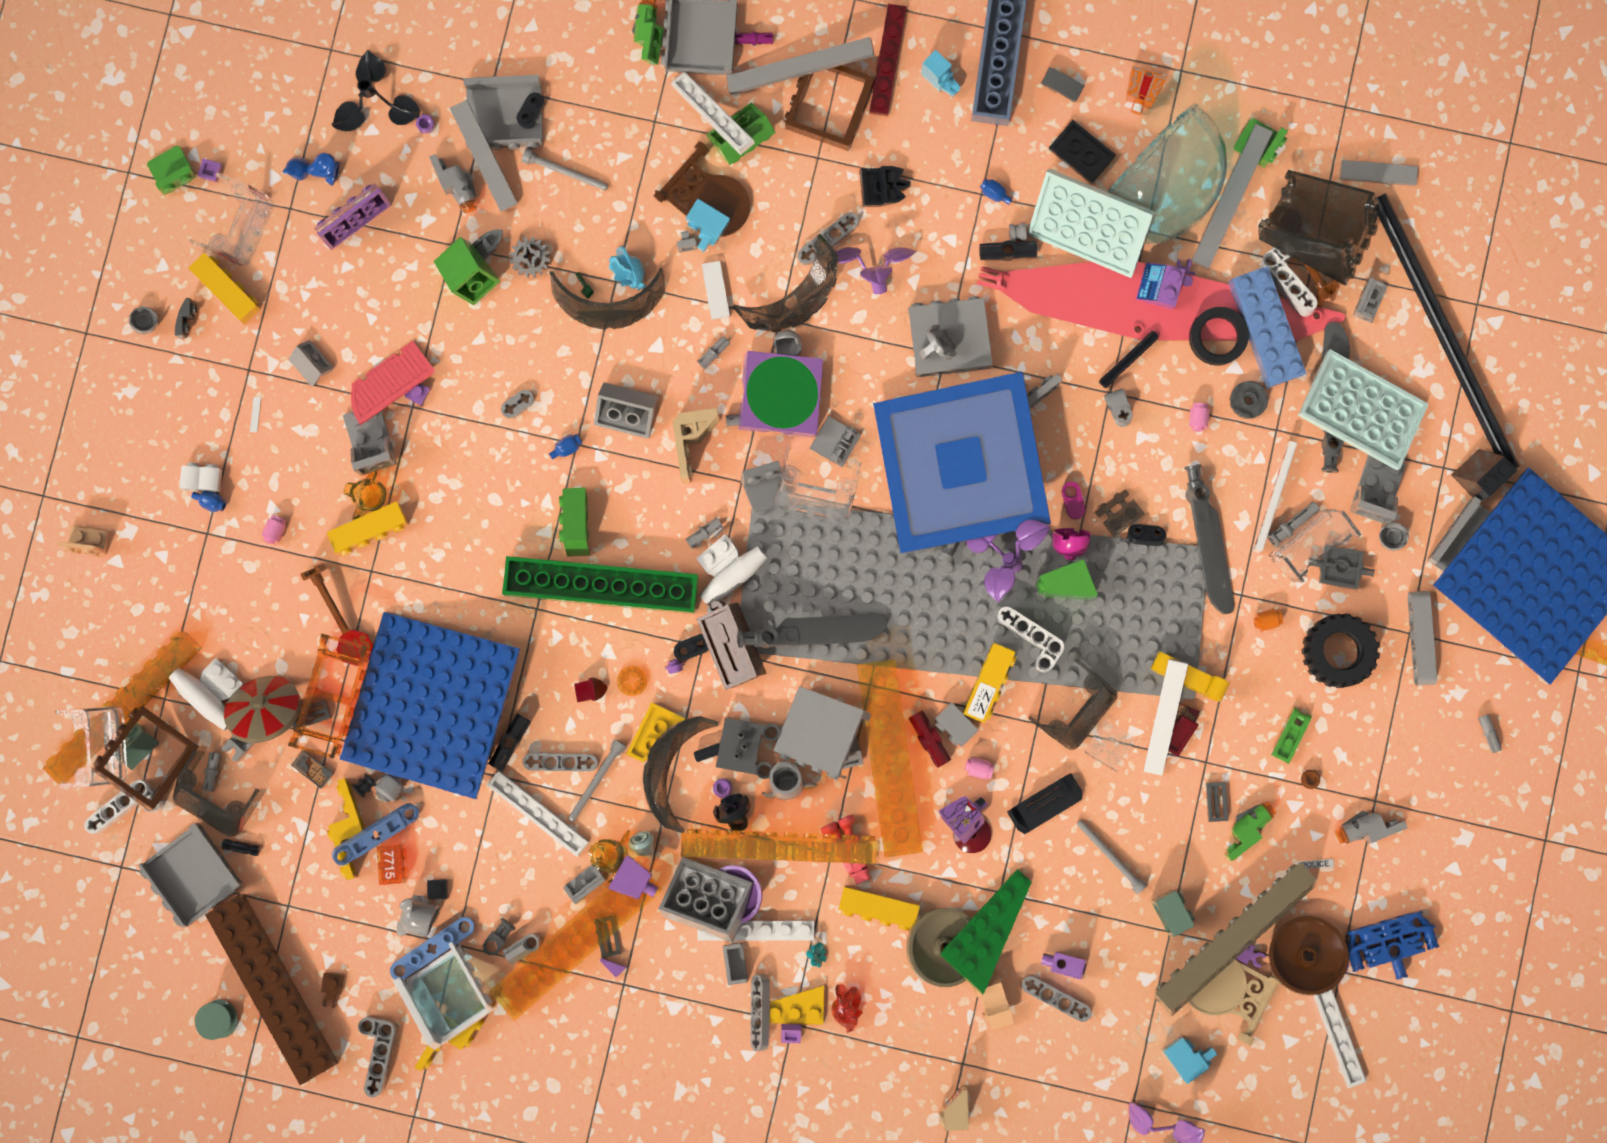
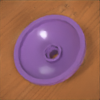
M729 865L719 869L722 872L753 883L741 923L752 919L759 911L763 898L762 887L758 878L752 871L739 865Z

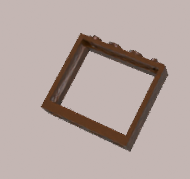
M842 65L826 69L864 83L844 139L794 121L811 74L799 77L796 84L798 91L796 95H792L789 104L792 106L791 110L786 112L783 119L785 129L849 151L872 91L875 77Z
M140 706L137 709L134 707L128 715L130 718L126 724L122 723L117 729V737L114 740L110 739L104 747L106 752L103 756L99 755L95 759L92 771L141 806L152 811L199 746L144 706ZM142 715L186 746L149 799L104 768Z

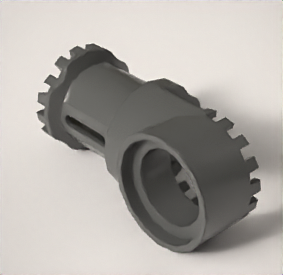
M501 918L499 926L484 941L483 951L488 955L499 953L501 947L506 942L505 939L516 927L504 918ZM489 941L497 943L495 952L487 950V943Z

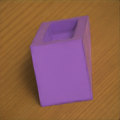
M604 958L599 960L615 978L627 968L624 965Z

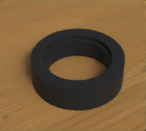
M1213 307L1204 311L1194 320L1189 331V343L1195 356L1202 362L1213 366L1226 365L1237 359L1246 349L1249 340V331L1245 320L1239 313L1227 307ZM1221 318L1233 325L1236 330L1237 340L1234 348L1229 353L1222 355L1213 354L1203 346L1201 330L1207 321Z

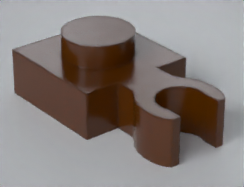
M323 973L321 993H326V997L322 1002L323 1007H326L327 1000L332 1001V1008L336 1007L335 995H341L344 975Z

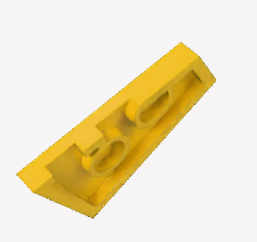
M651 702L626 755L644 763L686 719Z
M824 985L770 1001L769 1023L823 1025Z

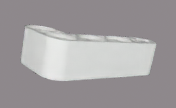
M1282 241L1264 255L1260 268L1268 266L1275 287L1301 316L1308 317L1314 312L1317 306V299L1286 264L1291 259L1295 248L1290 241ZM1285 249L1289 254L1285 255L1280 250ZM1270 260L1274 263V265L1270 266L1266 263V261ZM1282 274V275H1284L1287 279H1286V280H1282V279H1280V278L1278 277V275ZM1290 289H1297L1299 294H1293Z
M1011 607L1001 608L997 613L998 622L1042 650L1035 661V667L1042 673L1050 671L1064 650L1063 641ZM1007 611L1010 613V618L1014 619L1016 616L1018 617V619L1014 622L1013 626H1011L1010 623L1012 621L1008 618L1006 620H1003V615L1001 613H1006ZM1018 622H1025L1027 630L1020 631L1017 628ZM1041 632L1044 636L1043 641H1035L1034 633ZM1052 642L1059 644V652L1051 651L1050 644ZM1042 658L1049 661L1047 669L1042 668L1039 664Z
M136 780L129 785L138 791L139 785L143 783L145 791L142 795L148 799L156 790L147 780ZM121 791L85 820L84 828L90 834H100L139 803L129 797L130 802L125 806L123 798L127 795ZM162 798L152 811L147 810L143 806L142 808L147 812H159L164 808V800ZM110 808L114 810V816L112 818L108 816V810ZM94 822H99V823L96 825L97 828L94 829V828H93V827L95 826V823H94Z

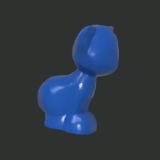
M326 152L318 154L311 164L306 159L296 156L287 161L282 172L299 181L305 180L309 174L314 177L325 178L326 182L333 186L338 176L340 162L335 161L334 157Z

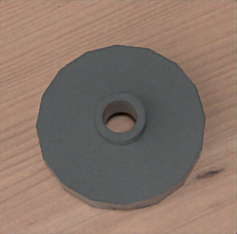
M1242 382L1236 385L1230 394V407L1240 418L1255 419L1267 408L1268 396L1266 390L1257 382ZM1245 398H1250L1251 403H1246Z

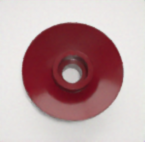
M985 820L984 824L976 831V836L970 838L965 844L954 832L953 839L960 850L966 853H978L984 850L990 843L991 828Z

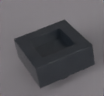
M448 879L427 880L428 900L448 899Z

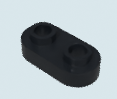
M534 92L525 99L517 114V122L521 128L530 129L537 122L545 107V100L541 94ZM537 99L538 103L532 104V100ZM528 115L529 119L523 120V117Z
M1134 524L1129 527L1127 538L1133 544L1160 546L1165 542L1166 531L1160 526Z
M703 634L683 640L674 647V655L680 661H687L709 651ZM699 641L705 642L703 648L698 647ZM682 648L687 649V653L685 655L680 654V650Z

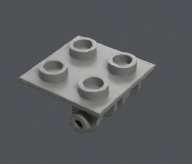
M828 416L809 449L843 467L861 434L857 433V430L854 428H849Z

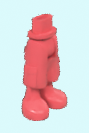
M851 814L838 820L846 836L845 841L840 835L836 821L820 828L823 835H830L833 838L835 844L832 848L837 858L841 860L850 877L854 878L857 885L869 880L870 876L867 872L869 868L867 867L862 850L863 844L859 835L853 834L852 824L855 818Z

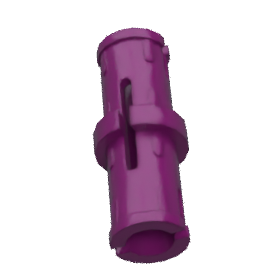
M735 32V45H773V32Z

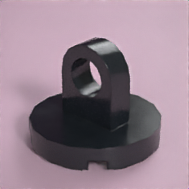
M733 794L723 798L720 801L721 804L719 806L716 805L713 810L716 821L721 824H728L733 831H744L748 826L746 814L751 809L748 796ZM737 820H743L741 824L734 823Z

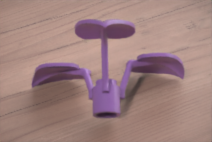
M856 247L839 249L831 254L828 260L835 263H847L854 259L859 260L863 268L860 276L871 282L873 294H883L888 290L886 279H888V276L893 271L892 267L888 266L891 261L894 263L904 261L915 254L916 250L905 247L890 249L883 255L887 259L885 265L874 268H866L859 255L861 249Z
M1027 520L1021 523L1016 530V537L1019 539L1016 541V554L1013 552L1006 554L1002 552L992 542L997 535L966 541L968 548L975 553L984 552L990 545L1003 557V564L1005 566L1002 565L1000 569L991 568L984 578L985 588L994 600L1000 602L1015 583L1016 576L1014 573L1020 571L1023 566L1020 560L1022 558L1020 547L1024 551L1037 547L1047 536L1050 530L1049 525L1036 520Z
M1133 1102L1129 1104V1119L1131 1125L1139 1134L1147 1135L1149 1131L1157 1132L1174 1129L1173 1137L1178 1143L1203 1142L1205 1129L1195 1126L1192 1122L1180 1120L1172 1126L1154 1128L1152 1127L1154 1124L1152 1116L1143 1107Z

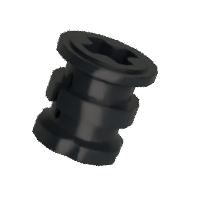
M366 772L363 778L358 779V783H352L351 785L361 797L365 798V793H370L372 791L371 788L375 787L377 783Z

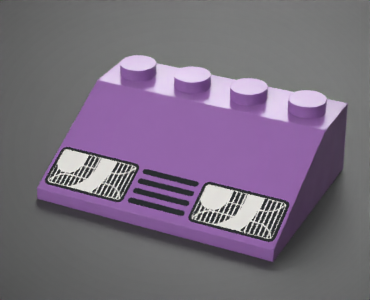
M374 183L373 185L366 186L357 197H351L342 208H336L330 217L320 220L314 229L323 242L332 250L389 208L391 204Z

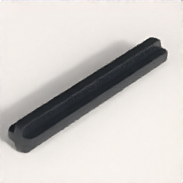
M1151 331L1099 380L1100 385L1103 388H1107L1159 339L1158 334L1155 331Z

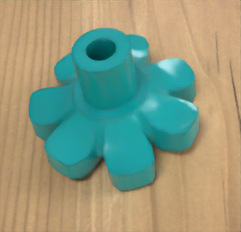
M823 943L813 944L811 950L806 952V956L811 959V966L820 968L822 962L827 960V956L824 955L826 954V947H824Z

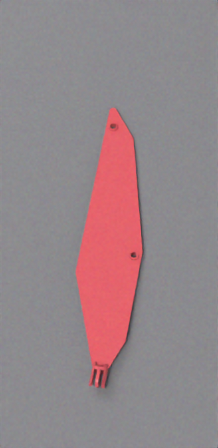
M1084 262L1005 272L981 266L980 270L986 273H979L978 278L996 284L981 280L977 281V285L1001 291L1031 313L1138 340H1143L1151 331H1155L1159 336L1158 340L1189 341L1191 325L1204 311L1213 307H1227L1239 313L1229 284L1189 275L1193 279V283L1190 286L1181 285L1176 307L1172 310L1136 300L1145 263L1141 262L1137 263L1132 278L1094 262ZM1279 297L1295 341L1324 330L1325 326L1330 322L1340 323L1345 320L1343 313L1317 306L1310 316H1301L1287 299ZM1314 313H1317L1319 315L1318 319H1315L1313 317ZM1211 319L1204 324L1201 330V341L1237 340L1235 328L1225 319ZM1139 327L1140 333H1136L1134 328Z

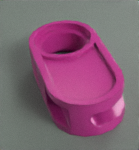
M1068 482L1062 487V498L1067 515L1071 519L1078 520L1085 513L1083 497L1079 485L1075 482ZM1069 486L1076 489V495L1073 497L1066 494L1065 490Z

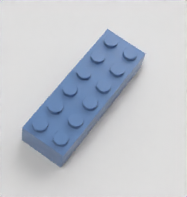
M1268 266L1228 281L1238 312L1247 324L1249 342L1266 389L1306 375V370Z

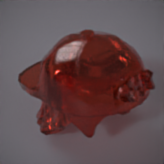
M837 984L835 987L837 998L833 1001L831 1007L832 1016L849 1033L855 1030L858 1018L863 1014V1011L858 1009L862 995L855 986L847 991L844 984Z

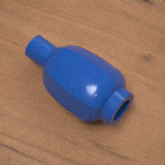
M985 178L979 187L985 196L995 202L1003 201L1009 205L1012 201V198L1006 195V189L994 179L988 180Z
M568 434L556 443L555 450L550 452L549 455L552 460L558 456H569L576 452L583 442L578 434Z
M193 491L191 495L192 499L197 500L199 505L208 511L218 512L224 511L227 501L223 500L222 496L208 491L202 493Z

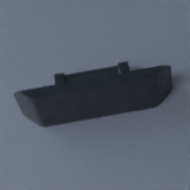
M1069 773L1014 806L1007 813L1017 830L1027 834L1081 801L1082 790L1074 776Z

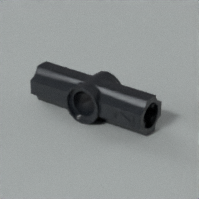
M1007 240L1001 243L979 244L980 261H1011L1013 259L1037 258V242H1013ZM1010 247L1013 253L1010 255L1005 254L1003 249Z
M517 713L505 735L502 736L488 764L503 772L513 753L519 747L520 741L532 721ZM509 737H512L515 741L514 746L511 748L505 745V741Z

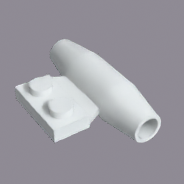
M723 535L696 558L704 570L714 576L712 581L700 593L701 599L709 605L730 595L758 570L768 558L761 547L757 546L739 557L737 547L728 535Z
M216 658L202 671L199 680L183 669L177 668L170 675L169 679L182 697L204 718L224 731L228 728L224 721L225 705L222 701L229 699L244 684Z

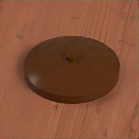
M1303 916L1289 920L1277 930L1269 946V964L1274 976L1285 988L1296 994L1315 996L1326 993L1343 979L1348 968L1349 952L1342 934L1332 924L1321 918Z

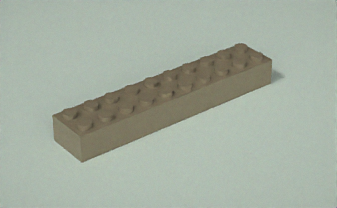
M1301 862L1298 865H1291L1286 870L1287 873L1283 878L1278 877L1271 884L1272 887L1268 892L1264 890L1257 896L1258 900L1256 903H1249L1242 910L1243 913L1239 918L1235 916L1229 921V926L1225 931L1223 929L1219 930L1214 935V940L1210 944L1206 942L1199 949L1200 952L1196 957L1192 955L1185 961L1186 965L1181 970L1179 968L1170 975L1171 978L1167 983L1163 981L1156 987L1155 999L1171 1017L1316 887L1317 879Z

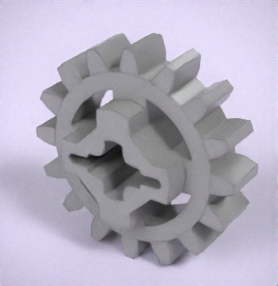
M524 237L523 243L518 240V246H512L514 252L509 253L510 257L514 258L509 260L514 265L512 267L513 270H519V276L525 273L527 279L530 275L536 278V273L543 275L542 269L548 270L546 263H551V260L547 258L551 255L550 251H546L547 245H542V240L540 239L535 242L534 237L531 238V241ZM531 246L537 247L539 250L535 251ZM529 252L533 256L531 260L532 264L528 261ZM520 264L528 266L529 269L521 267Z

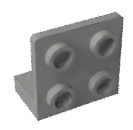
M778 460L742 471L741 482L753 513L789 503L788 495L779 475L781 466Z

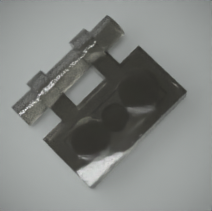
M1126 489L1114 494V498L1107 503L1101 504L1100 508L1094 512L1098 518L1104 514L1108 517L1103 524L1114 538L1145 515L1134 499L1129 503L1124 500L1129 496ZM1119 504L1122 508L1113 513L1111 509Z

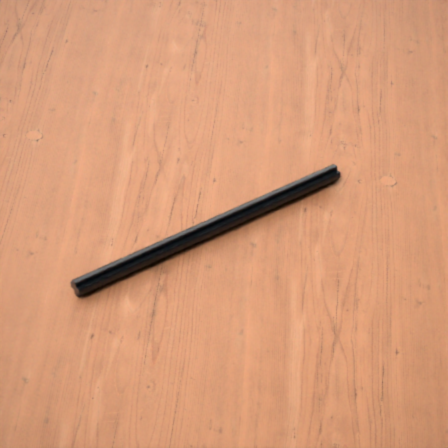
M1387 193L1372 199L1371 203L1493 452L1504 456L1515 468L1520 467Z

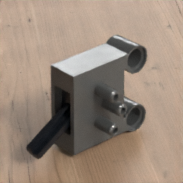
M725 718L720 743L694 751L696 762H701L718 756L716 768L753 774L761 779L770 778V773L767 776H762L759 773V769L761 766L767 765L771 772L773 769L772 765L768 762H761L756 765L761 736L763 734L768 741H776L780 735V729L775 724L762 725ZM770 727L777 729V735L774 738H769L766 734L767 729Z

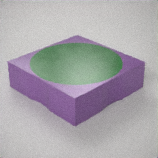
M747 351L744 354L743 396L740 402L738 430L780 432L786 435L812 438L816 436L823 359Z

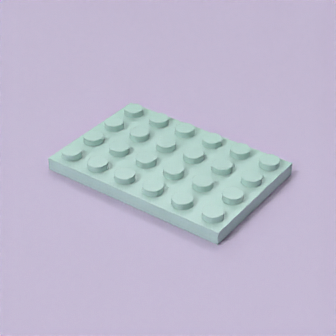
M1049 168L1044 177L1027 235L1132 278L1155 212Z
M1329 349L1325 354L1298 416L1393 469L1399 470L1429 404Z

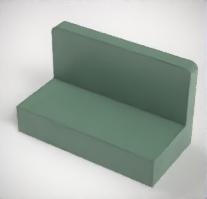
M137 723L113 755L119 762L133 770L159 742L147 733L144 726Z

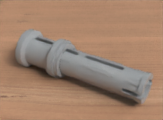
M1312 501L1289 521L1279 524V528L1272 533H1268L1267 538L1270 543L1278 548L1282 541L1287 537H1292L1293 532L1320 511L1319 506Z

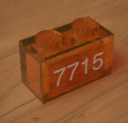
M403 844L377 846L379 885L406 883L405 879H408V868L405 867L404 859H407V850L403 848Z

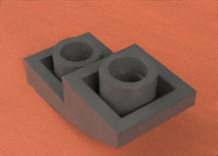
M1052 67L1048 68L1040 83L1071 102L1077 101L1085 87L1080 82Z
M190 297L185 298L177 315L175 336L179 339H187V333L190 332V325L187 320H195V314H197V304Z

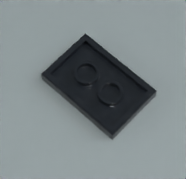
M1074 120L1067 125L1048 148L1049 151L1091 185L1116 157L1115 153Z

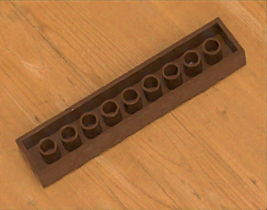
M245 894L237 895L205 914L298 1084L302 1085L337 1065L336 1057Z

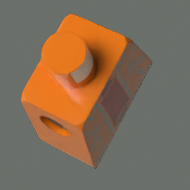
M1135 66L1132 67L1129 75L1126 101L1133 103L1131 108L1133 114L1141 115L1144 107L1151 108L1167 77Z

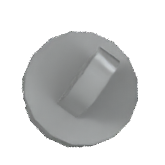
M934 324L927 329L930 345L919 353L923 360L935 353H938L946 360H950L957 355V352L954 351L956 344L947 331L939 329L940 325Z

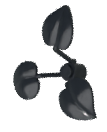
M367 50L361 57L355 72L358 81L357 88L360 91L358 94L359 107L351 101L342 103L337 108L331 125L340 131H354L360 128L366 119L365 114L361 111L363 109V97L371 98L374 95L391 107L388 116L391 122L396 125L411 123L419 117L420 109L417 103L408 96H397L393 104H391L378 93L373 82H379L384 78L386 66L380 58Z

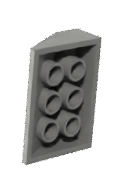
M682 857L658 909L665 918L733 943L740 928L753 883Z

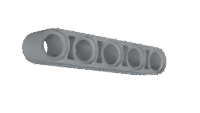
M1429 591L1408 592L1407 602L1414 683L1416 686L1436 685L1437 669L1431 595Z

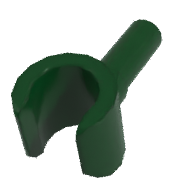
M579 272L576 276L584 287L580 292L588 299L594 291Z

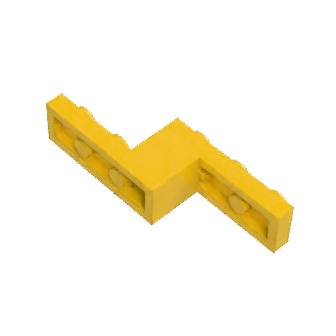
M348 778L338 780L336 788L339 796H343L345 802L343 809L346 815L349 814V818L328 825L329 830H327L329 840L334 842L335 847L365 829ZM339 852L337 859H344L347 855V852ZM352 861L347 863V865L339 867L340 873L343 878H346V881L357 878Z
M489 994L492 1001L494 1002L496 998ZM482 1003L476 1013L484 1008ZM449 1015L445 1017L450 1029H454L461 1024ZM481 1018L448 1042L460 1050H463L465 1047L469 1048L475 1039L472 1037L476 1030L480 1031L485 1021ZM443 1045L436 1050L427 1046L414 1068L420 1072L425 1068L428 1069L434 1061L431 1058L434 1052H439Z

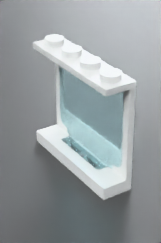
M452 942L449 943L451 948L449 952L406 981L400 977L393 981L427 1045L434 1050L494 1010L491 1005L493 1003L491 997L482 990V987H484L482 981L473 974V971H475L473 965L464 958L466 955L465 951L460 945L456 946Z

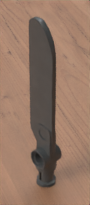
M1330 322L1325 326L1322 361L1329 349L1349 359V339L1344 328L1337 322ZM1322 429L1324 439L1321 442V448L1323 450L1324 465L1321 471L1325 473H1338L1337 461L1338 457H1340L1344 441ZM1329 439L1335 441V448L1330 446Z
M1201 464L1186 466L1184 470L1187 471L1189 482L1187 483L1188 489L1186 490L1185 497L1191 504L1206 593L1211 604L1218 612L1225 615L1230 614L1234 611V600L1218 512L1208 503L1210 490L1205 485L1204 480H1202Z
M881 614L788 618L777 629L767 627L765 629H754L753 632L738 630L737 644L739 648L746 645L769 648L776 646L866 642L874 639L886 629L887 619ZM765 633L771 636V642L765 641L763 637Z

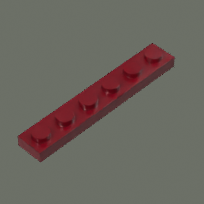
M888 3L869 114L888 117L907 6Z

